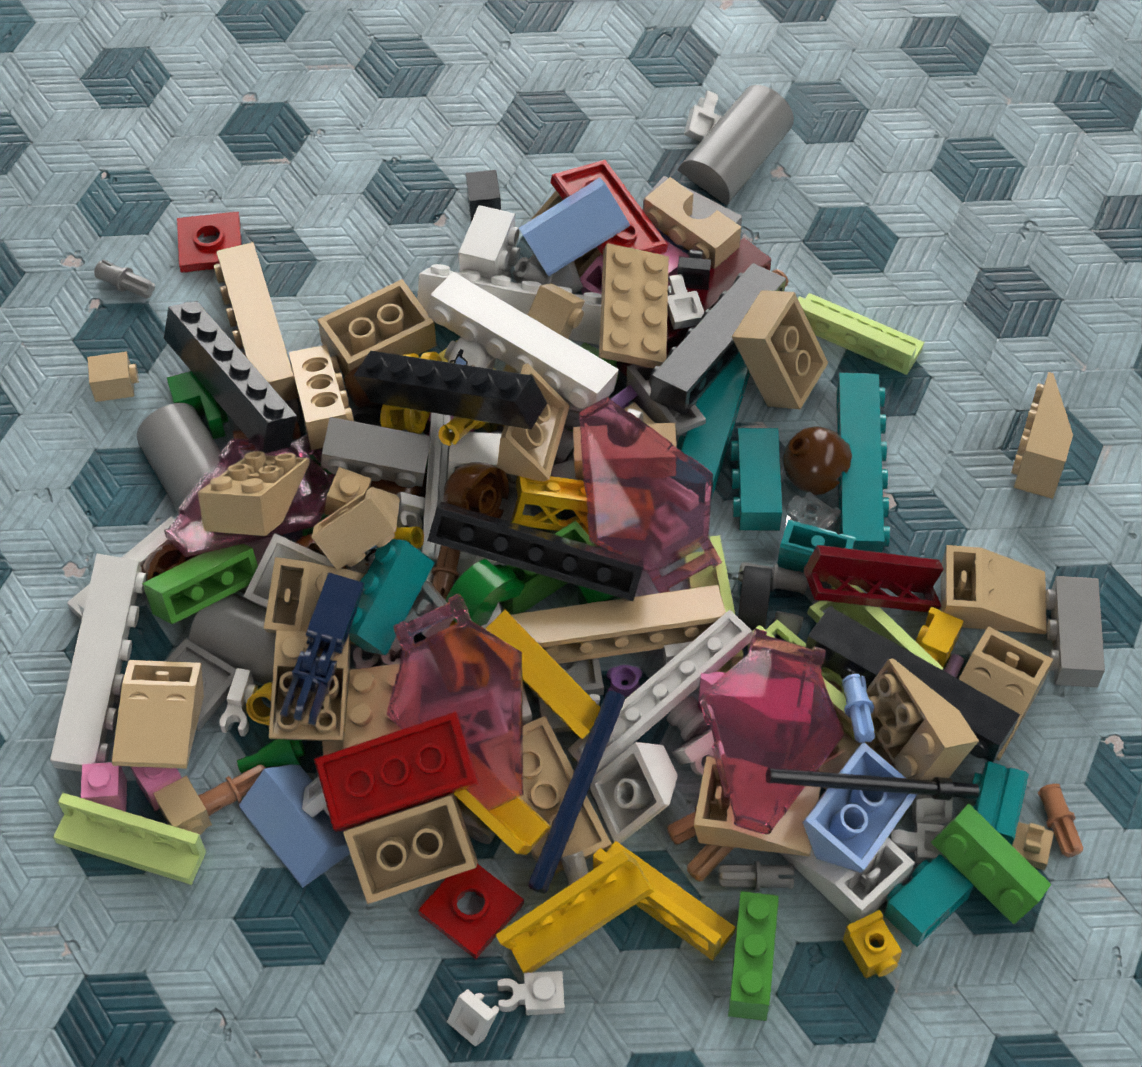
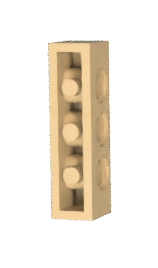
M327 344L289 352L311 450L323 448L330 417L354 421L344 388L342 374L339 370L337 356L330 357Z

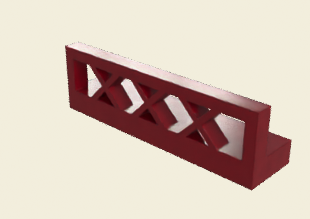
M817 545L803 569L814 600L929 612L931 607L940 610L942 607L933 587L944 570L940 560ZM821 581L827 582L837 590L823 588ZM850 585H857L867 593H861ZM880 588L888 589L897 596H890ZM911 592L923 593L926 600L918 598Z

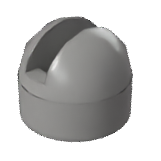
M776 611L774 622L776 620L780 621L797 635L802 627L803 617Z

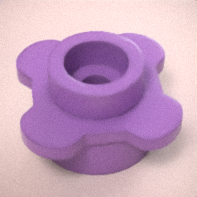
M630 665L610 668L607 672V678L610 680L608 691H615L624 697H629L640 687L641 670ZM622 681H627L628 684L622 685Z

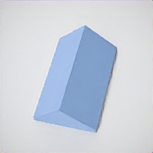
M598 178L519 227V230L549 277L628 228L630 224L606 183L601 178Z
M865 742L858 746L839 772L841 774L905 778ZM827 788L802 822L816 859L860 873L863 872L918 794Z
M300 765L265 768L239 804V808L303 888L350 854L343 833L344 830L334 831L330 816L324 810L320 811L313 818L302 810L304 788L312 780Z

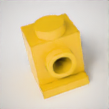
M931 607L926 623L921 627L916 642L944 669L959 639L964 621Z
M880 910L846 926L843 941L865 979L876 973L879 977L885 976L898 967L902 950L885 924ZM877 940L880 948H875L870 943Z

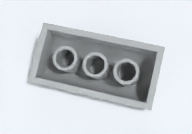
M763 85L749 86L683 161L678 171L727 206L791 130L794 118L789 104L780 94Z
M186 403L169 404L157 409L144 419L137 431V441L179 516L183 515L190 521L194 538L197 539L210 533L204 531L198 492L207 486L212 479L226 472L229 465L196 409Z
M233 593L197 612L190 630L189 641L235 669L251 670L253 679L260 683L273 682L276 633H269L264 630L266 608Z

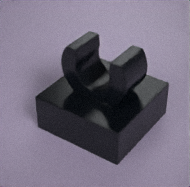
M690 249L689 258L679 257L677 274H682L686 288L709 290L711 260L702 259L703 250Z

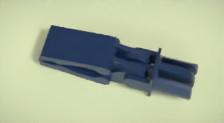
M328 573L307 628L306 637L308 638L306 644H309L306 652H300L295 669L292 670V681L280 712L281 716L288 717L290 715L298 689L301 688L302 690L295 708L294 720L303 721L312 695L317 693L308 719V724L316 725L325 696L329 694V688L337 667V661H334L335 653L342 654L364 590L363 582ZM320 648L324 649L322 655L318 656Z

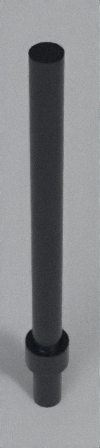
M768 768L766 771V782L771 784L931 795L934 800L947 801L951 800L952 797L977 799L979 796V786L977 784L953 782L951 778L934 777L933 780H919Z

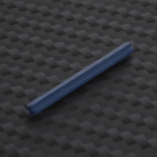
M608 691L530 878L528 887L537 893L545 894L553 879L623 707L625 697L620 693Z

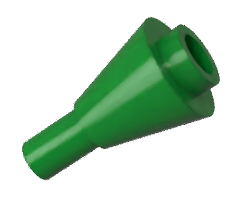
M275 739L260 749L258 753L238 759L237 765L241 774L257 765H263L265 768L301 765V757L306 755L302 740Z

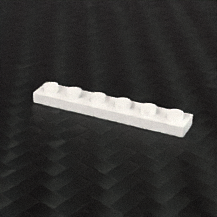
M731 610L727 611L625 699L595 775L700 686L701 673L710 674L718 671L756 638L753 631ZM590 732L583 739H578L567 749L577 762H579Z

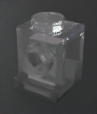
M808 492L803 498L796 495L786 507L787 518L785 527L788 520H793L836 532L839 526L841 510L837 507L832 509L811 492Z

